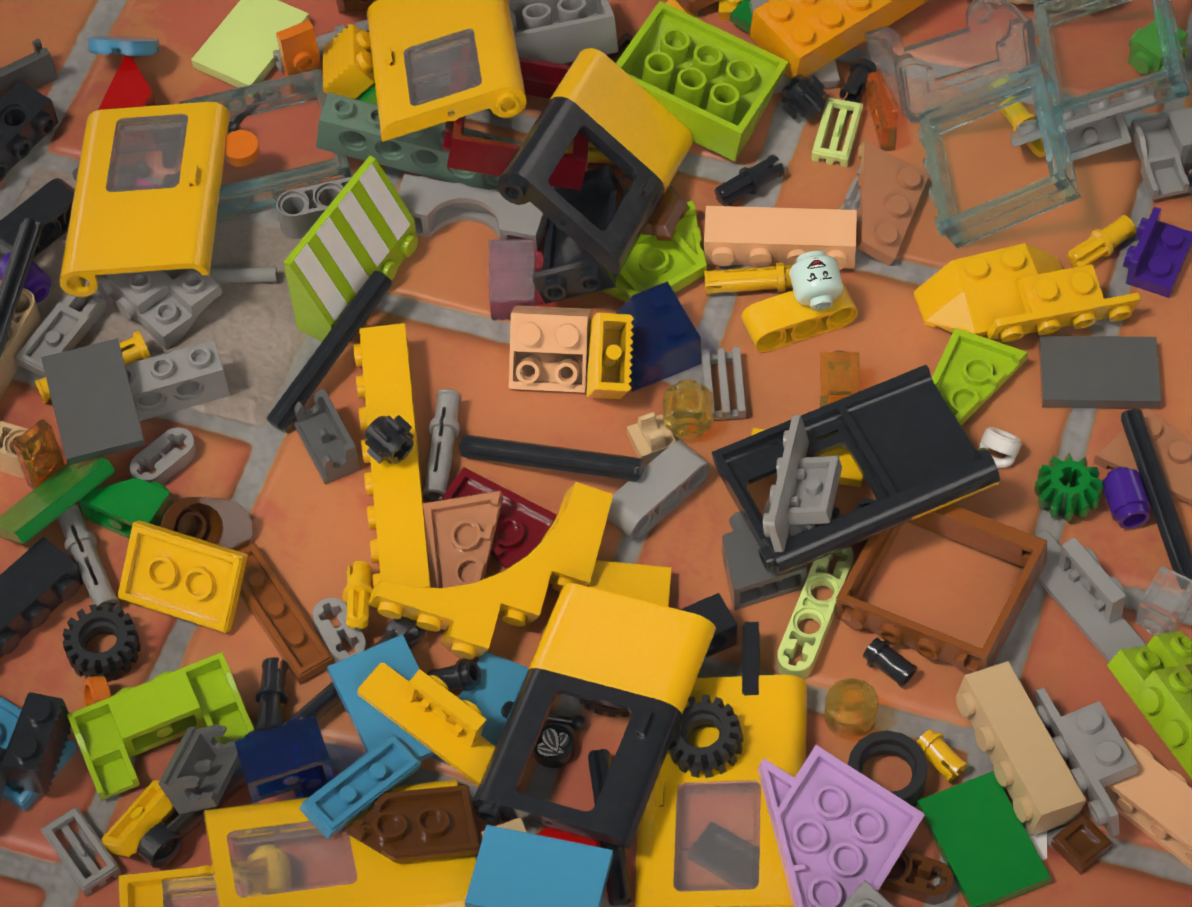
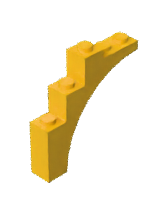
M575 482L565 492L555 521L540 544L528 556L505 571L475 583L447 588L409 587L380 580L371 592L368 605L378 608L377 612L388 618L400 619L403 616L415 620L418 627L428 631L437 632L443 629L445 632L441 646L450 648L451 653L460 658H479L489 649L498 615L502 616V620L510 625H530L540 616L548 583H551L552 588L561 592L565 584L573 583L583 586L590 584L613 494Z

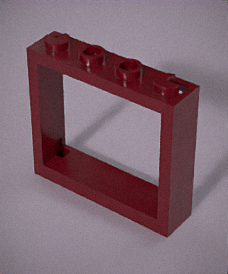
M463 48L461 64L454 63L450 81L452 83L449 95L468 90L469 85L479 86L482 83L477 49ZM519 57L525 94L550 99L571 66ZM465 116L455 121L445 122V128L449 129H445L442 151L449 152L447 168L501 176L520 147L517 144L463 135ZM577 132L569 145V153H564L548 180L549 185L581 190L588 160L589 141L579 132Z

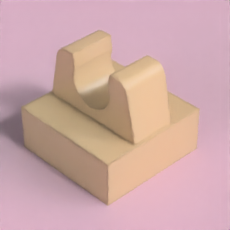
M654 412L642 415L638 417V423L626 427L627 437L637 457L642 459L643 465L654 460L676 441L663 414L656 416Z

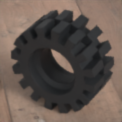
M103 603L102 610H98L96 604L89 605L90 613L86 614L82 608L77 612L78 621L71 617L67 622L69 629L64 628L63 631L65 641L62 642L71 667H74L76 674L80 677L84 674L87 679V677L97 675L104 676L107 680V675L112 674L115 681L121 678L119 670L123 669L126 673L132 670L129 661L134 663L138 661L137 651H141V645L135 625L128 613L124 614L123 609L118 606L113 611L110 604ZM110 633L117 637L116 644L105 652L92 653L87 650V643L99 634Z
M702 695L701 703H696L694 696L688 699L690 706L684 709L669 747L671 759L674 764H678L682 772L686 773L689 769L693 777L699 778L700 770L704 771L706 778L713 777L712 769L718 768L721 775L727 771L725 763L728 762L731 766H734L737 762L735 753L741 755L743 750L741 742H744L738 717L734 714L733 708L729 704L724 706L723 700L718 697L715 698L713 703H711L709 695ZM710 725L719 730L718 740L710 746L697 748L688 742L689 734L698 727Z

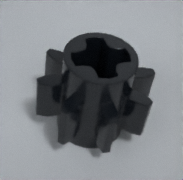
M801 74L796 75L785 84L781 91V94L785 97L782 99L784 104L782 108L793 119L797 118L799 114L807 120L813 118L823 109L826 100L823 98L826 94L823 90L825 86L815 75L809 77L808 80Z
M400 415L395 417V419L390 416L376 418L365 432V438L367 439L365 444L369 447L367 453L379 464L384 460L389 463L401 462L409 455L414 445L412 440L414 435L409 432L412 426Z

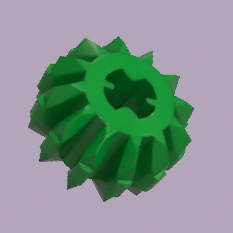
M1070 452L1065 457V461H1061L1053 455L1049 465L1041 466L1038 471V479L1035 481L1034 492L1036 496H1039L1038 504L1040 509L1050 508L1049 514L1051 518L1058 514L1065 515L1067 523L1072 519L1073 514L1084 520L1088 516L1089 510H1096L1099 506V496L1103 492L1102 480L1098 479V467H1087L1088 461L1086 456L1077 462L1073 461Z

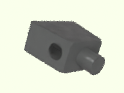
M740 512L732 515L729 523L733 531L722 536V557L734 610L803 589L807 579V566L804 565L780 576H777L773 570L767 572L759 557L758 549L760 547Z

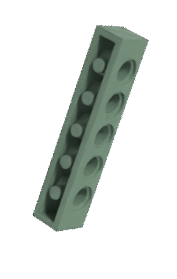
M328 93L319 118L316 148L361 160H366L370 155L376 158L380 165L451 183H463L471 187L498 190L497 181L500 176L447 168L449 152L442 151L445 129H449L445 128V122L382 142L377 105ZM464 127L463 135L517 145L522 143Z

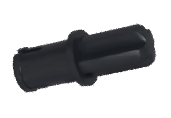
M772 154L751 168L744 167L740 169L739 175L715 188L714 192L717 201L723 206H729L748 194L755 195L759 193L760 187L784 175L782 162L774 167L773 164L779 161V158Z
M277 657L263 660L261 666V687L255 696L256 701L259 703L257 730L260 731L263 737H269L282 726L283 706L287 704L289 698L288 693L285 691L288 663L282 659L278 669L279 658Z

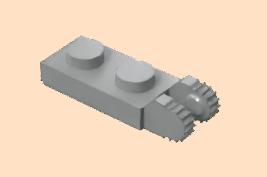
M68 294L62 303L59 302L16 354L17 365L43 378L46 377L41 357L74 349L92 327V324L96 323L100 316L103 315V312H105L106 298L99 295L94 296L84 309L79 312L84 303H86L87 296L75 297Z

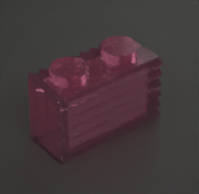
M534 238L489 240V304L491 319L494 321L498 319L502 321L505 319L511 320V312L516 305L536 306V304H544L542 297L532 282V274L542 271L543 253L542 251H535Z

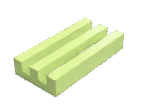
M827 97L813 146L811 161L819 162V159L823 158L826 159V164L833 165L834 161H839L841 167H848L863 113L862 103ZM838 108L840 111L829 149L823 148L833 109ZM848 110L853 111L843 150L837 151Z

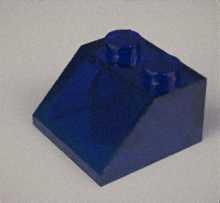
M668 281L634 294L616 313L631 315L634 318L631 322L634 326L631 330L634 334L631 337L633 343L630 345L633 348L630 353L633 356L630 360L633 365L629 368L632 371V374L629 376L632 379L629 383L632 387V392L701 364V337Z

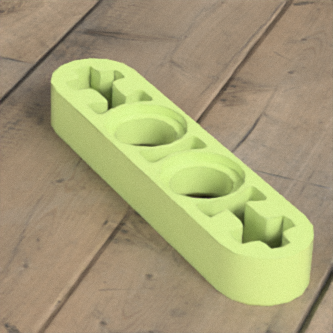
M850 546L813 562L778 649L777 668L780 674L795 675L805 679L813 671L837 610L836 597L853 568L854 554ZM835 555L840 556L841 561L837 562L834 574H829V560H832ZM826 586L833 591V596L828 600H817L811 595V591L815 587ZM804 619H813L819 623L820 629L815 633L806 634L801 632L797 625ZM797 644L803 646L802 661H798L796 666L790 665L789 659L794 658Z

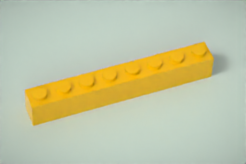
M405 323L359 328L360 344H353L356 367H363V375L356 376L358 398H365L366 407L359 408L361 431L367 430L368 426L380 416H390L395 419V417L400 415L412 426L409 432L414 435L412 438L414 445L411 452L404 460L398 463H389L384 460L379 464L367 453L369 449L365 444L367 439L361 440L364 463H371V472L364 473L366 495L374 497V505L367 506L369 529H376L377 539L370 540L372 563H379L380 573L373 574V586L375 587L380 580L409 587L431 588Z

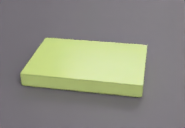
M240 0L191 59L194 69L252 94L276 65L275 61H278V58L274 59L273 51L279 50L276 33L306 20L310 21L309 13L279 0Z

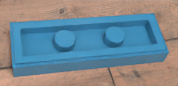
M392 733L302 802L299 810L327 839H330L371 807L382 794L390 792L416 772L421 762Z

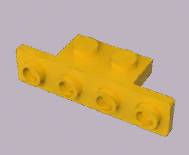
M1093 264L1025 276L1019 279L1017 286L1026 313L996 319L988 330L987 335L991 340L1002 339L1003 342H1012L1022 338L1024 334L1038 332V335H1048L1058 331L1061 327L1074 325L1076 329L1091 326L1098 320L1108 318L1111 322H1118L1132 315L1141 298L1139 293H1132L1104 299Z
M380 663L360 685L357 695L479 786L495 748L493 744L481 736L487 719L482 716L479 708L468 700L462 701L452 694L447 685L437 676H428L419 669L411 680L408 681L385 663Z

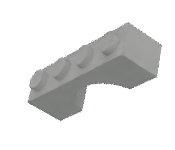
M404 174L397 193L415 220L418 236L431 238L440 228L450 223L474 221L484 224L494 231L499 238L502 252L538 258L546 234L547 216L531 202L516 205L505 200L499 193V190L496 189L487 190L467 186L463 183H450L434 180L426 176Z

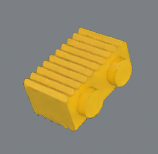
M348 24V28H343V33H338V37H333V41H328V46H323V92L327 95L332 93L357 100L375 84L369 32L366 30H360L355 25Z
M596 313L591 321H589L587 397L620 400L632 388L629 385L632 381L629 377L632 371L629 368L633 365L630 362L633 358L630 354L633 348L630 345L633 343L631 337L634 335L631 331L634 327L631 324L634 318L631 315Z

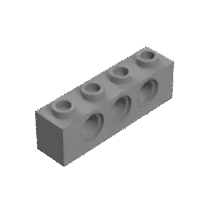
M215 340L125 365L139 421L230 396Z

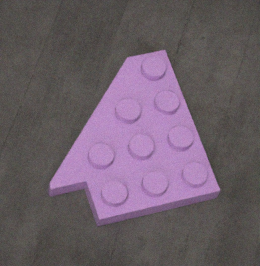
M815 745L795 778L763 758L758 767L793 907H841L864 880L879 890L925 815L817 745Z

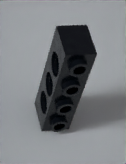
M21 81L0 99V182L4 179L7 172L21 159H24L31 149L44 136L49 135L59 123L52 100Z

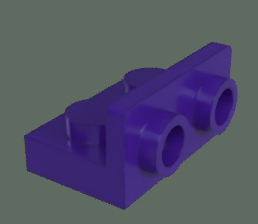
M1154 207L1149 219L1144 217L1141 219L1135 239H1138L1139 242L1136 247L1129 246L1123 267L1128 268L1126 284L1169 298L1191 249L1192 232L1159 221L1162 209Z

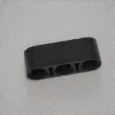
M53 179L0 220V260L6 254L12 252L20 225L24 222L25 218L39 221L43 227L33 258L66 233L69 227L75 189L63 179Z

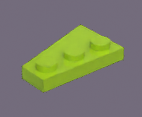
M955 328L935 369L932 380L962 426L1027 361L1028 352Z

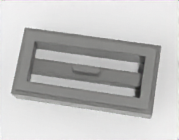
M733 347L732 352H725L724 348H718L717 353H709V349L701 350L707 421L745 419L746 407L740 347ZM726 363H733L737 409L730 410ZM710 364H718L722 410L719 411L714 410Z
M77 806L40 829L85 897L93 893L92 888L99 885L101 888L107 884L106 879L112 875L116 878L122 874L119 866ZM73 820L76 822L106 865L104 868L98 869L68 826V823ZM60 829L90 872L91 876L87 879L84 878L55 836L54 832Z

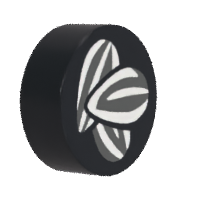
M556 724L544 726L533 750L535 759L538 763L548 768H559L566 765L574 754V740L570 731Z

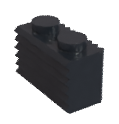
M32 692L27 694L0 765L10 787L40 794L50 792L48 786L52 785L51 779L55 777L54 772L58 770L56 765L60 763L59 757L63 756L62 750L66 748L64 743L69 741L67 735L71 734L70 728H72L67 717L69 712L62 698Z

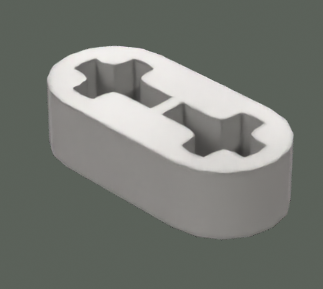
M176 427L160 435L131 460L130 472L132 478L137 477L149 483L155 481L162 485L168 482L190 464L196 456V444L191 432L185 428ZM174 444L177 446L185 445V448L183 450L178 448L172 449L171 446ZM144 468H147L149 470H153L155 468L156 472L153 474H150L149 472L142 473V470Z
M329 597L322 599L316 604L312 614L315 628L322 642L334 658L335 663L367 650L366 641L361 630L357 627L351 629L346 624L347 605L344 601ZM332 613L333 616L338 617L339 627L334 629L331 621L326 619L325 615ZM346 638L349 645L355 648V652L348 654L347 651L343 650L341 640Z

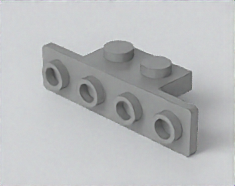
M1144 84L1136 85L1123 91L1124 96L1109 100L1108 96L1099 97L1088 102V107L1077 111H1073V108H1065L1051 115L1052 119L1040 123L1036 119L1022 122L1011 133V145L1016 147L1051 136L1061 165L1131 143L1132 136L1124 112L1155 102L1157 99L1155 86L1146 88Z
M793 415L789 430L784 431L783 457L777 459L776 466L777 482L776 485H771L769 513H765L763 516L764 535L766 538H771L775 552H784L790 525L830 523L842 470L839 456L806 458L809 440L801 415Z
M1042 531L1036 535L1047 540V562L1037 581L1103 658L1109 663L1120 649L1146 645L1122 617L1126 599L1122 584L1115 577H1109L1102 569L1095 553L1088 547L1084 548L1075 537L1064 543L1061 547L1048 531Z
M1044 687L1035 690L1037 706L1034 708L1051 734L1052 740L1064 761L1066 760L1071 768L1070 772L1081 792H1085L1090 801L1088 802V807L1097 826L1104 825L1111 838L1119 835L1118 812L1104 787L1138 774V763L1100 701L1060 716Z

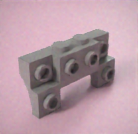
M1192 107L1179 108L1172 112L1132 120L1130 133L1142 162L1140 173L1152 200L1187 193L1190 183L1184 168L1191 167Z
M188 269L174 280L163 270L97 275L98 291L104 297L110 295L116 301L120 312L127 319L130 320L133 317L166 350L182 340L201 312L222 295L220 284L210 275H201L195 269Z

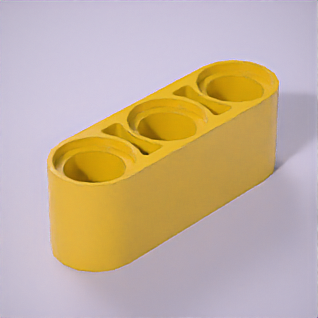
M843 281L842 294L833 301L832 307L825 310L813 311L810 306L799 304L795 299L793 291L756 302L743 311L741 319L756 350L759 352L773 351L840 329L853 322L857 317L858 311Z

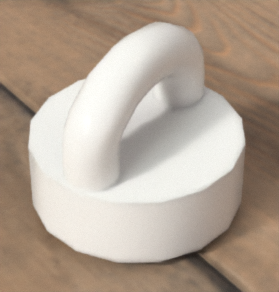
M988 427L984 431L978 449L984 447L988 450L991 448L1006 454V457L1002 459L993 457L997 468H1006L1014 463L1022 446V441L1019 437L1007 431Z

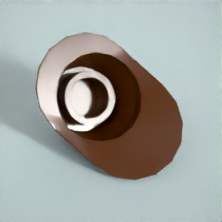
M181 498L169 507L161 520L160 526L235 551L248 546L253 533L252 520L246 509L237 502L222 498Z

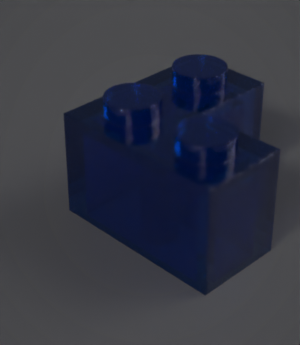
M316 715L308 718H293L283 726L267 731L256 730L248 733L244 738L234 741L253 803L292 790L296 799L307 798L334 779L330 758Z

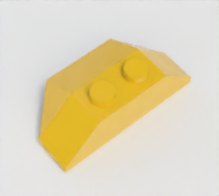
M1022 243L952 260L914 290L913 297L925 326L933 328L938 326L952 333L955 328L979 336H985L996 319L1026 313L1017 286L1021 277L1063 269L1058 257Z

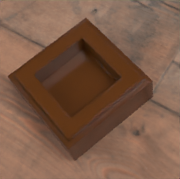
M1083 813L1051 840V846L1080 875L1109 852L1113 844Z

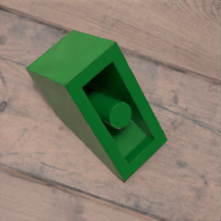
M136 477L94 489L79 500V504L85 520L130 539L132 525L135 521L140 520L160 527L164 514L173 504V499L170 491L161 483L155 481L149 483Z

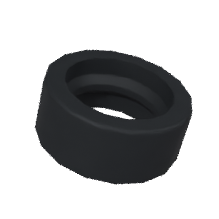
M888 730L871 733L859 740L850 752L848 765L862 774L863 765L874 756L887 754L897 756L906 761L912 771L911 782L903 789L892 791L891 793L914 807L917 804V800H920L924 794L928 771L925 753L917 742L903 733Z

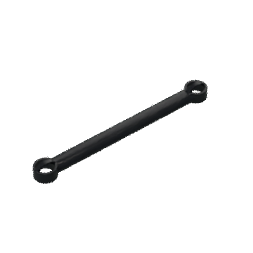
M401 616L400 619L391 620L386 628L385 636L372 647L403 634L411 650L421 642L427 630L416 625L417 621ZM331 682L239 762L216 807L180 814L169 824L162 822L155 825L141 839L137 853L153 868H160L173 860L181 850L183 839L205 821L204 810L221 807L341 701L333 683Z

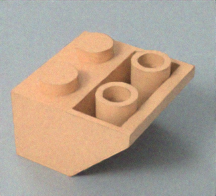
M516 305L511 312L509 389L585 393L588 372L589 321L592 319V309Z

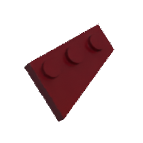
M463 467L442 496V499L448 500L496 491L502 492L503 500L490 554L506 570L528 556L540 544L555 521L557 514Z

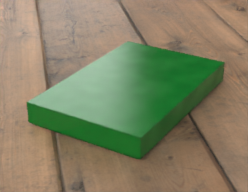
M100 457L64 465L0 516V537L25 544L110 477L115 471L114 467L108 459Z
M994 771L917 800L916 807L925 814L923 821L943 860L951 869L953 879L968 907H992L1050 884L1051 877L1023 824L1017 818L1003 787L998 783Z

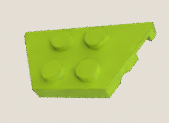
M692 200L687 202L688 210L684 218L679 219L672 241L657 240L656 235L641 234L620 273L617 275L616 287L602 290V292L646 310L703 277L704 270H707V264L702 249V239L697 223L694 202Z

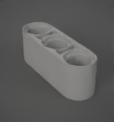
M352 177L293 189L281 194L276 201V207L283 234L292 239L303 238Z
M675 441L644 467L640 480H629L613 494L607 519L631 540L640 539L704 483L711 471V464L683 441Z

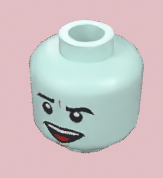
M811 251L801 254L797 257V262L793 264L789 271L796 301L799 304L810 306L813 311H821L832 307L833 301L840 297L843 292L837 260L827 256L824 251Z

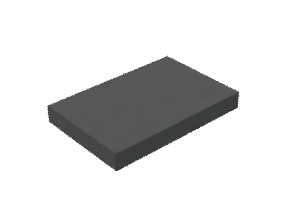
M1040 336L1039 358L1042 407L1160 409L1161 391L1156 337Z
M118 338L41 357L68 465L145 446Z

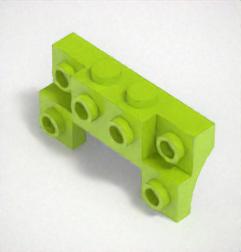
M1182 631L1155 634L1147 645L1120 649L1107 664V667L1192 779V640L1184 635Z
M222 652L176 671L163 672L157 675L154 680L136 687L123 688L114 696L67 714L101 801L140 785L130 760L131 757L184 736L189 727L195 726L196 729L212 725L225 726L227 728L225 734L221 737H214L217 742L226 744L229 741L244 743L257 737Z

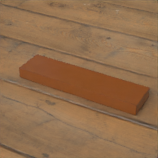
M254 542L239 550V552L248 554L240 596L282 659L288 663V668L298 683L301 685L327 670V666L335 663L334 658L257 544Z

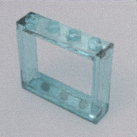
M1131 0L1034 1L1035 17L1030 18V22L1036 39L1039 38L1040 44L1035 46V52L1040 66H1044L1045 71L1040 73V81L1045 94L1049 95V101L1044 102L1048 119H1052L1051 115L1065 108H1073V111L1088 107V102L1099 97L1108 96L1109 100L1124 96L1123 91L1144 84L1146 88L1155 86L1157 92L1156 101L1125 111L1124 115L1191 95L1172 0H1151L1164 70L1064 101L1052 26Z
M1040 61L918 113L921 128L917 130V134L927 156L923 158V165L932 181V187H929V195L938 211V216L935 217V225L941 236L946 235L956 248L1081 198L1055 83ZM1032 96L1050 176L957 214L942 134Z
M316 69L215 94L195 97L181 101L179 104L217 102L228 109L230 112L229 120L240 114L248 116L316 99L320 112H322L327 94L323 92L321 69ZM184 122L185 130H186V129H187V122ZM333 153L334 159L222 185L219 204L224 203V205L218 207L216 223L277 208L276 201L279 196L289 190L351 177L346 155ZM342 175V177L332 179L334 176Z

